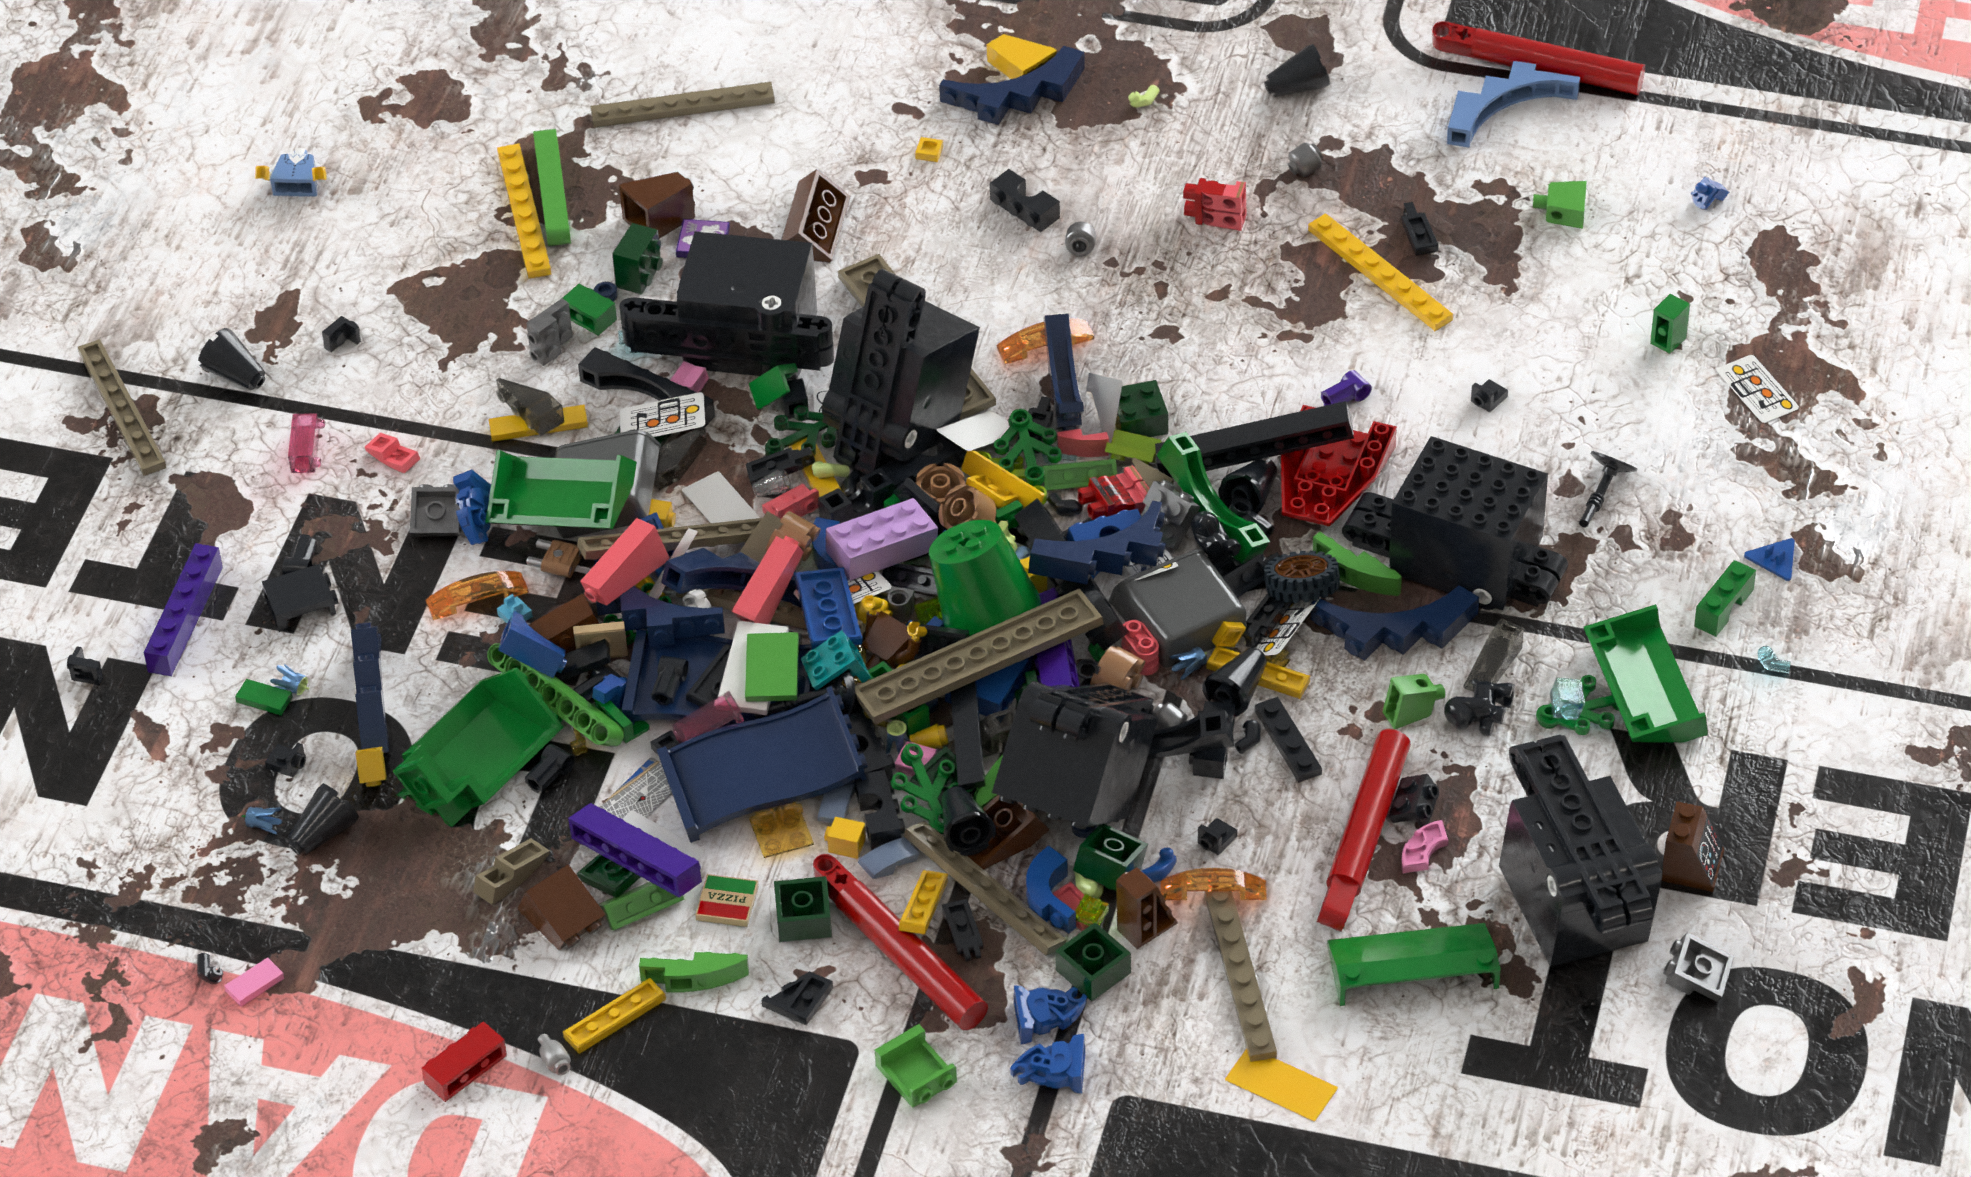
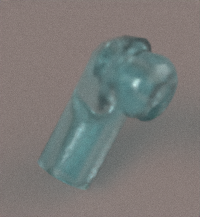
M1770 646L1760 647L1757 652L1758 659L1766 670L1789 674L1791 661L1778 659Z

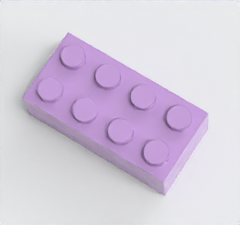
M912 498L826 528V552L839 568L844 567L846 577L850 581L929 553L932 542L938 537V527L918 502Z

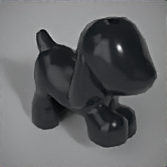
M1208 511L1198 512L1191 521L1195 541L1204 550L1206 556L1223 577L1242 565L1239 560L1232 557L1239 554L1241 545L1236 539H1229L1215 514Z
M1472 679L1470 682L1474 686V697L1456 696L1449 699L1445 704L1444 714L1447 720L1458 730L1466 729L1472 722H1480L1479 731L1483 735L1491 736L1494 722L1502 724L1506 708L1512 707L1515 684H1497Z

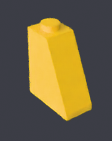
M1005 34L987 44V62L1010 79L1026 75L1040 68L1057 54V50L1052 47Z

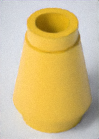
M938 723L910 735L912 743L929 748L943 749V746L949 745L945 725L939 726Z

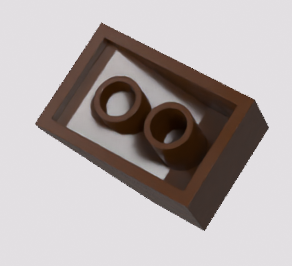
M997 795L983 808L995 824L996 835L994 839L992 836L988 842L989 846L985 850L968 857L984 870L1030 848L1050 829L1036 812L1024 809L1022 803L1016 801L1014 804L999 800V795Z

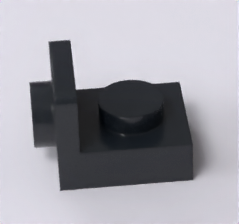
M340 316L322 331L324 348L329 352L343 345L347 339L357 345L361 342L359 326L354 321H350L343 316Z
M1490 379L1483 385L1474 383L1471 388V402L1488 412L1494 410L1508 397V389Z
M76 646L73 654H70L67 659V669L70 671L71 680L100 686L103 680L100 661L85 659L82 647Z
M297 743L293 749L277 744L265 761L266 769L294 777L297 771L304 767L306 762L303 744Z
M1217 817L1208 827L1203 824L1198 827V844L1205 850H1210L1218 856L1237 837V829Z

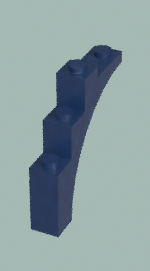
M1063 46L1055 57L1040 68L1026 75L996 83H960L943 79L939 84L940 102L978 112V120L996 125L1001 123L1010 108L1031 114L1041 97L1063 103L1085 69L1084 51Z
M1069 313L1045 315L1044 329L1048 373L1051 379L1056 429H1062V431L1074 430L1082 426L1081 415L1084 412V406L1080 398L1076 379Z
M1152 500L1147 512L1137 522L1109 536L1082 541H1051L1035 538L1030 552L1028 573L1088 584L1090 575L1095 576L1096 571L1122 576L1124 567H1129L1130 562L1156 566L1159 557H1164L1166 543L1162 542L1163 532H1160L1165 520V513L1161 512L1162 502Z
M703 547L667 560L661 583L679 594L694 589H732L744 591L760 563L742 552L721 558ZM793 573L781 600L801 607L800 600L794 595V591L797 588Z
M635 586L608 605L596 601L598 615L621 613L625 631L647 629L649 647L674 645L675 638L725 634L723 607L698 608L666 603L647 595Z
M1458 585L1446 596L1428 605L1395 613L1353 611L1319 599L1318 602L1314 600L1311 602V605L1315 603L1316 605L1311 610L1310 620L1316 625L1331 631L1337 637L1344 639V649L1351 655L1365 661L1383 643L1388 648L1404 655L1421 637L1428 643L1442 649L1478 614L1479 596Z
M371 622L356 624V629H351L361 748L382 747L383 753H388L389 744L381 667V634H378L377 626L371 627Z

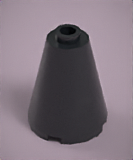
M1314 44L1307 45L1266 75L1267 81H1264V85L1268 94L1273 93L1277 97L1325 88L1330 85L1325 65H1322L1320 61L1321 56Z
M223 328L217 331L215 334L218 337L214 341L209 339L202 348L198 357V361L201 363L199 366L208 372L249 390L260 388L265 382V371L232 330Z
M1269 458L1259 459L1226 475L1218 488L1221 501L1229 508L1233 499H1247L1253 505L1252 511L1258 514L1265 504L1277 475L1275 463Z
M1247 648L1210 674L1202 684L1205 698L1208 701L1213 700L1214 702L1235 704V717L1244 713L1250 704L1267 665L1264 653L1256 648Z
M324 783L316 789L288 836L290 841L288 846L297 855L301 853L304 855L309 854L354 825L359 818L346 799L342 801L337 797L339 793Z
M955 786L947 789L942 796L945 843L953 853L954 851L960 852L962 856L978 854L989 846L988 842L992 836L994 839L996 835L995 824L992 818L963 787Z

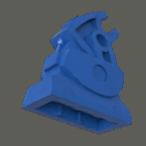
M471 469L453 476V483L459 489V493L456 496V504L460 508V510L456 511L458 521L470 544L475 545L488 541L487 532L491 524L485 523L491 484Z
M1014 985L1013 1003L1021 1045L1032 1042L1034 1033L1038 1035L1047 1034L1056 1027L1062 1030L1066 1029L1083 1011L1087 1003V996L1083 994L1080 999H1074L1078 995L1076 987L1070 988L1067 992L1058 989L1050 990L1044 987L1028 991L1023 986Z
M1084 1034L1074 1035L1069 1044L1064 1041H1058L1045 1048L1041 1044L1030 1048L1010 1067L1012 1077H1015L1018 1073H1023L1017 1076L1020 1085L1031 1081L1035 1084L1046 1085V1087L1052 1088L1069 1086L1073 1092L1083 1094L1086 1053Z

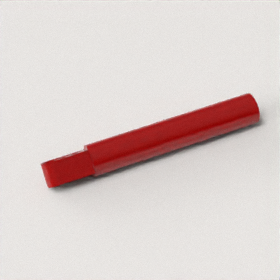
M1445 21L1437 22L1432 27L1433 46L1439 51L1512 67L1513 61L1536 64V71L1580 77V83L1639 95L1645 75L1644 64Z
M1385 729L1377 735L1326 881L1328 889L1316 922L1342 932L1354 898L1360 894L1411 747L1409 738L1400 731Z
M821 854L814 859V877L827 876L828 896L836 904V907L961 1030H970L983 1020L988 1011V1004L915 933L899 931L901 919L863 882L858 881L830 854Z

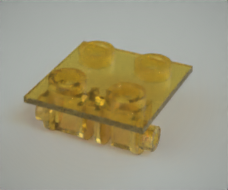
M792 802L790 805L783 806V810L781 806H778L776 812H774L773 808H770V813L769 811L755 812V815L751 816L749 821L764 858L814 845L802 815L803 807L801 803L796 804V802Z

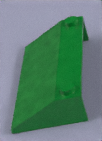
M496 450L485 523L613 529L632 490L637 462L622 455H617L616 460L514 456L501 450Z
M1656 604L1583 626L1632 742H1687L1708 735L1706 715L1704 712L1699 714L1660 626Z
M1485 923L1327 940L1340 1006H1345V996L1348 988L1490 973L1493 988L1499 989L1501 968L1496 947Z

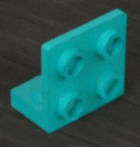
M843 630L829 637L827 641L810 650L801 658L815 690L820 689L846 670H849L853 677L857 676L862 683L871 678L858 648Z

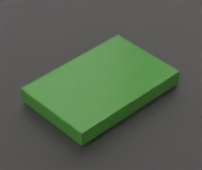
M798 632L747 634L746 702L797 700Z

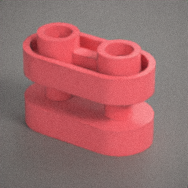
M1129 620L1123 625L1128 634L1121 638V648L1145 661L1144 668L1140 672L1141 675L1147 676L1156 673L1159 669V644L1141 621Z

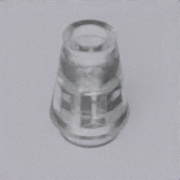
M776 470L753 483L752 487L755 495L759 497L785 493L786 490L791 488V482L785 470Z

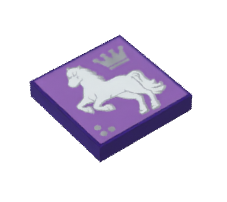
M683 219L676 248V257L687 258L695 231L729 235L730 222Z

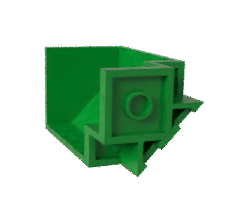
M518 668L482 679L401 755L404 761L393 770V773L404 785V788L397 795L403 799L407 797L412 798L416 801V807L430 815L434 813L439 814L445 824L453 827L471 808L485 804L563 728V725L560 723L563 719L549 709L542 695L534 690L528 682L527 676Z

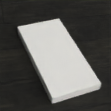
M738 620L716 702L717 708L767 715L771 701L746 702L747 634L788 632V627Z

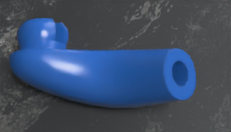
M1168 847L1162 848L1159 852L1160 858L1156 863L1142 870L1154 883L1165 879L1175 866L1177 858L1173 854V850Z

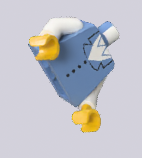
M303 148L295 149L294 154L280 155L278 162H275L270 168L263 165L255 167V179L261 178L265 181H271L273 196L317 197V181L324 182L327 180L326 168L316 163L314 156L308 154Z

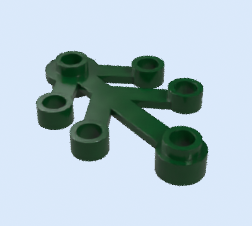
M799 405L794 408V418L797 421L812 420L818 422L814 424L788 421V417L785 415L776 416L774 418V428L776 430H792L797 432L781 440L778 438L769 439L765 444V456L782 451L784 448L805 438L807 440L801 445V449L810 447L815 456L819 432L827 428V432L821 436V443L825 448H832L836 445V433L838 430L822 422L824 415L821 412L808 411L806 406Z

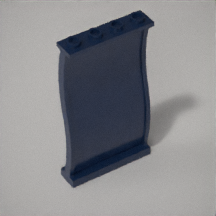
M636 630L622 706V713L632 722V725L635 724V721L681 720L725 727L756 720L753 713L737 712L732 720L728 722L686 700L688 691L726 644L732 646V639L710 635L675 638L674 645L649 647L647 630ZM811 644L800 645L797 695L815 691L801 661V658L812 650ZM662 655L689 661L687 678L684 682H680L675 699L668 706L659 705L651 697L658 677V664ZM783 710V711H780V712L775 713V714H772V715H776V714H779V713H782V712H785V711Z
M828 687L827 693L791 710L769 717L718 728L691 738L671 749H667L666 746L656 749L690 843L700 840L699 836L702 833L735 818L756 811L813 798L837 789L857 778H861L862 781L866 780L864 769L868 768L864 754L858 755L856 750L860 748L856 734L850 735L849 729H852L848 714L842 715L841 710L845 708L840 694L835 696L832 687Z

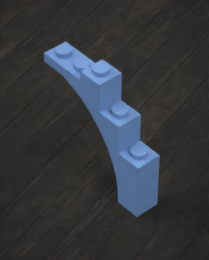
M1513 61L1509 79L1486 76L1481 94L1458 91L1448 124L1447 144L1470 148L1474 135L1487 119L1500 110L1516 103L1543 97L1577 100L1580 77L1536 71V64Z

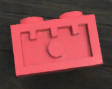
M802 483L763 504V512L766 514L769 511L780 519L788 511L802 517L819 508V491L816 488L809 490Z

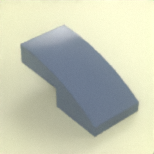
M849 782L837 789L824 793L817 821L833 823L835 817L846 819L849 813V803L855 793V782Z
M903 837L875 848L861 857L858 863L872 879L894 874L896 866L917 861L919 852Z

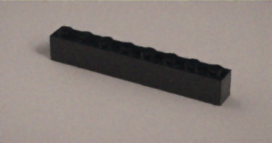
M1347 401L1196 434L1190 437L1201 451L1205 471L1354 439V432ZM1165 442L1156 443L1155 450L1158 469L1163 474L1174 479L1157 457Z
M1038 498L1014 515L1019 523L1016 528L1024 539L1028 537L1029 540L1026 541V544L1030 549H1032L1035 538L1051 541H1068L1050 512ZM1091 575L1088 584L1048 577L1053 584L1057 582L1058 585L1055 589L1060 596L1080 589L1102 616L1103 625L1085 633L1093 646L1098 644L1105 651L1128 634V631Z

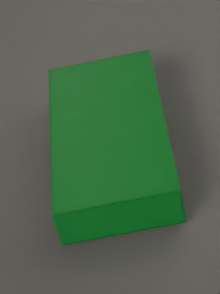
M250 679L245 680L235 696L237 703L281 716L293 698L291 691Z

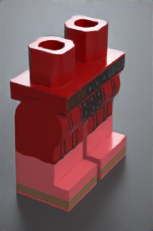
M1200 178L1198 184H1185L1183 198L1194 201L1186 200L1184 216L1195 217V224L1197 225L1205 223L1209 226L1242 231L1247 216L1246 182L1237 181L1236 185H1228Z
M1131 465L1124 467V473L1110 477L1089 478L1088 486L1078 489L1077 499L1081 505L1091 503L1087 507L1091 520H1095L1100 516H1112L1122 510L1138 509L1141 515L1146 506L1143 500L1149 491V487L1145 481H1142V477L1135 467Z

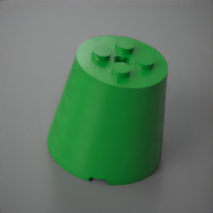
M990 520L964 522L946 530L932 542L929 548V556L944 627L969 630L970 637L1041 605V597L997 523Z

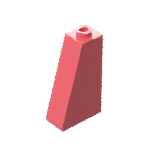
M636 518L582 578L580 582L585 590L584 594L590 601H597L608 605L670 559L656 527Z
M785 536L784 539L775 537L732 610V613L740 621L770 624L802 557L803 550L798 546V541L788 536Z

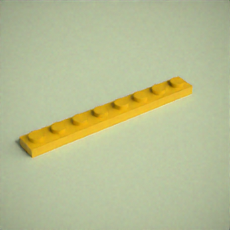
M520 144L497 147L498 158L528 279L551 275V267Z
M1325 213L1308 224V231L1431 329L1437 331L1453 321L1452 312Z

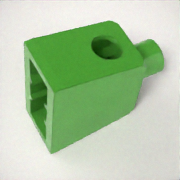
M1587 181L1551 182L1548 186V195L1534 194L1533 208L1547 209L1546 221L1548 223L1583 229Z
M1426 674L1392 677L1382 712L1394 729L1401 728L1429 717L1432 714L1435 701L1445 698V689L1442 684L1433 685Z

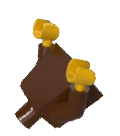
M873 595L865 596L863 599L864 608L869 610L866 615L863 648L871 655V658L865 665L867 670L884 661L894 670L899 665L914 660V656L918 654L922 640L920 637L927 634V629L924 626H920L918 621H912L906 626L883 611L877 612V609L882 607L883 601L881 598L873 599Z

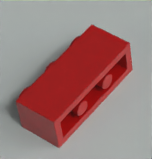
M483 1021L478 1026L471 1028L458 1041L448 1045L442 1053L428 1060L421 1067L424 1084L444 1102L448 1101L507 1056L505 1040Z

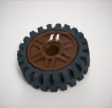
M1300 551L1299 554L1290 552V555L1282 554L1280 555L1281 558L1275 557L1273 561H1269L1265 565L1267 593L1270 594V597H1275L1279 601L1284 599V602L1293 600V603H1299L1300 600H1303L1305 603L1309 602V599L1317 601L1319 597L1326 598L1328 594L1332 595L1340 586L1338 561L1330 554L1325 555L1324 552L1317 554L1316 551H1310L1309 553Z

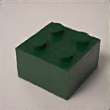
M635 223L630 225L612 253L617 288L642 295L646 287L651 285L653 276L656 271L661 269L663 264V258L660 255L661 241L659 240L657 229Z
M1156 380L1122 386L1115 423L1117 430L1147 437L1168 434V411Z
M1107 824L1098 826L1079 845L1073 871L1081 874L1084 878L1104 885L1110 890L1117 891L1116 880L1122 874L1130 872L1136 867L1141 870L1148 843Z
M827 876L774 881L779 942L832 937Z
M1095 922L1055 951L1056 971L1082 994H1085L1090 1001H1094L1131 973V952Z

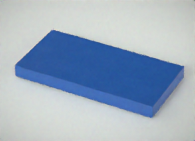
M844 567L795 572L794 580L812 650L841 630L855 645H861L862 635Z

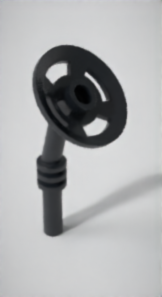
M1591 451L1590 454L1594 459L1604 466L1602 470L1604 474L1596 491L1591 494L1586 503L1587 508L1579 521L1581 527H1588L1595 512L1600 510L1604 502V495L1613 476H1616L1618 472H1637L1638 468L1605 454Z
M846 670L831 680L827 688L832 687L835 696L840 694L843 704L845 703V709L841 710L842 715H849L855 702L854 679L851 672ZM843 679L845 681L846 687L842 684ZM827 688L797 695V700L772 703L769 705L767 715L755 714V717L760 719L783 710L788 711L794 707L796 708L801 704L808 703L827 693Z

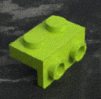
M1114 430L1112 442H1107L1105 452L1111 453L1110 458L1125 461V458L1129 457L1136 458L1149 465V462L1157 464L1155 444L1162 441L1143 435Z

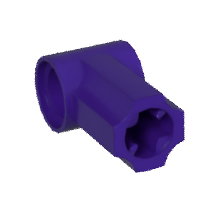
M1351 370L1342 377L1339 383L1322 391L1321 399L1324 406L1344 401L1349 402L1353 399L1360 402L1370 395L1372 386L1356 370Z

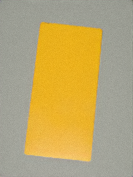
M1247 1048L1225 1078L1226 1081L1312 1121H1316L1338 1089L1337 1086L1276 1058L1250 1062Z

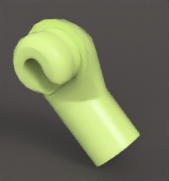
M1150 85L1146 93L1141 96L1137 91L1135 93L1132 92L1128 97L1130 105L1135 108L1151 105L1159 93V88L1155 85Z
M816 461L812 465L813 475L820 479L834 476L848 477L850 473V468L847 465L823 463L822 461Z
M1074 872L1075 886L1085 896L1099 898L1102 895V885Z

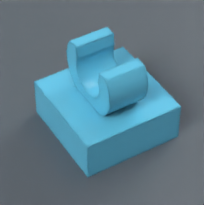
M513 594L505 598L504 604L497 608L498 616L506 623H508L514 611L523 615L525 621L533 617L532 610L517 596L514 597Z

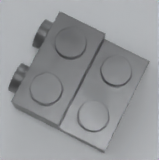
M563 298L526 323L530 347L529 354L535 362H539L543 366L557 358L561 354L560 345L573 337L569 303Z
M1164 479L1161 482L1153 481L1143 500L1146 506L1141 517L1147 512L1152 500L1162 502L1161 512L1165 513L1164 524L1160 531L1163 532L1162 542L1172 549L1178 550L1191 525L1192 518L1197 514L1201 506L1194 503V497L1183 491L1179 493L1174 490L1176 486Z
M421 484L418 487H412L411 537L460 536V523L456 511L460 510L456 504V496L459 493V489L454 484H445L443 487Z
M1688 932L1680 941L1676 939L1669 952L1673 955V959L1668 961L1663 971V974L1667 975L1665 983L1688 995L1695 990L1718 1002L1723 996L1734 956Z

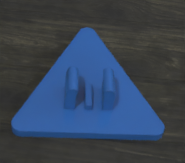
M1789 538L1749 550L1744 553V557L1782 579L1790 581L1792 577L1795 540Z

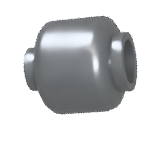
M1304 142L1288 155L1290 162L1287 165L1294 175L1299 173L1301 176L1307 177L1322 165L1323 155L1314 143L1310 145Z
M1080 221L1071 224L1067 229L1065 237L1067 250L1079 257L1090 254L1095 247V229L1087 222Z
M1170 702L1164 705L1160 703L1153 711V715L1158 717L1155 730L1184 723L1188 718L1186 713Z

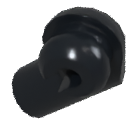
M208 953L197 955V976L209 984H218L222 980L223 970L220 967L216 970V966L210 967V955Z

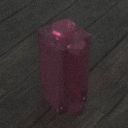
M317 414L292 415L288 451L291 473H313L316 471V467L321 466L322 460L317 457L320 429L325 427L326 422L324 419H318Z
M727 691L672 725L674 728L673 733L676 739L683 743L691 738L718 729L733 719L737 723L743 722L742 711L730 691Z

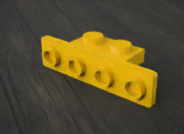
M974 450L967 451L961 470L971 477H967L965 484L976 488L994 501L996 508L999 509L1016 500L1023 505V509L1037 498L1042 503L1044 498L1043 492Z

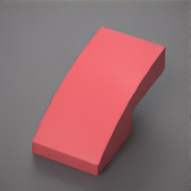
M1081 429L1057 432V447L1061 449L1062 454L1079 457L1109 456V453L1105 452L1106 444L1109 442L1107 432L1083 435Z
M379 433L365 446V450L377 460L402 473H406L420 460L418 451L400 446L398 438Z

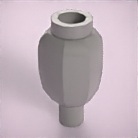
M547 1034L540 1035L538 1041L541 1044L539 1053L542 1061L552 1073L557 1075L566 1074L570 1070L571 1060L569 1054L558 1041L550 1040Z

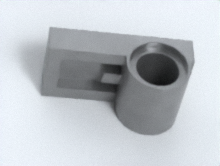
M891 586V589L875 595L888 601L892 617L899 622L908 620L911 614H913L915 609L914 590Z

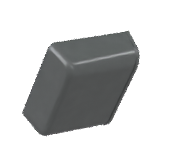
M632 430L568 443L556 448V458L616 460L617 455H622L636 461L632 490L613 529L630 526L636 518L641 519L649 515L661 444L651 434L641 430ZM556 527L562 538L610 530Z
M1201 548L1189 551L1124 579L1114 587L1108 601L1125 622L1138 620L1145 624L1159 644V663L1165 668L1181 662L1178 658L1171 659L1170 656L1189 652L1195 647H1200L1203 652L1215 648L1216 646L1212 639L1223 621L1242 622L1246 627L1245 607ZM1176 562L1178 564L1173 569L1135 580L1171 563Z

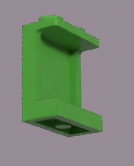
M920 1024L874 1049L876 1067L912 1108L921 1103H926L934 1095L943 1090L950 1089L957 1083L956 1066L953 1063L947 1065L927 1043L925 1030Z

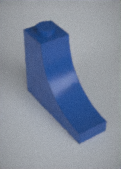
M516 611L512 613L502 632L499 651L551 678L554 677L556 672L561 673L567 663V659L564 658L566 650L553 644L533 630L525 622L523 615Z
M1033 656L976 680L979 714L998 721L1002 719L1015 699V690L1021 689L1022 683L1026 682L1025 672L1033 671L1034 669ZM951 692L945 694V702L951 703Z

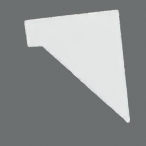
M1089 373L1086 392L1092 393L1102 430L1107 432L1109 443H1111L1123 381Z

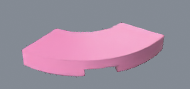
M1442 820L1419 828L1414 832L1411 839L1405 843L1401 860L1403 874L1428 870L1431 854L1439 848L1448 846V837Z

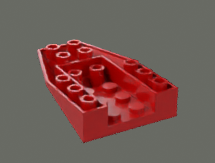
M1302 405L1300 411L1313 409L1316 407ZM1373 421L1368 433L1353 430L1354 439L1282 454V515L1330 527L1377 479L1396 447L1397 426Z

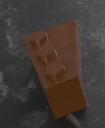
M581 594L528 625L545 639L566 650V654L576 650L573 626L602 624L603 621L585 595Z
M1138 867L1122 874L1116 880L1117 931L1136 949H1139L1178 924L1171 914V909L1166 905V900L1158 886Z

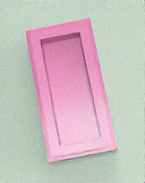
M267 957L224 985L225 991L242 1007L282 981L284 975Z

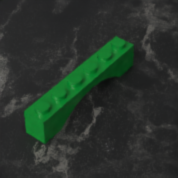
M1187 432L1168 436L1157 457L1181 489L1193 496V502L1201 506L1198 511H1208L1215 514L1229 539H1236L1240 543L1241 550L1239 554L1233 557L1243 564L1251 558L1262 554L1270 540L1257 523L1237 516L1221 501L1207 477L1201 451Z

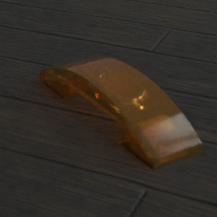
M1069 318L1072 345L1095 339L1086 320ZM1044 322L1026 327L996 345L1005 364L1026 359L1027 351L1046 346Z
M494 571L473 575L447 585L427 598L426 604L432 619L436 620L457 614V606L498 594H503L504 598H507L511 594L515 597L529 593L521 572Z
M1193 869L1161 880V893L1165 900H1187V891H1240V900H1267L1266 880L1251 873L1235 869Z

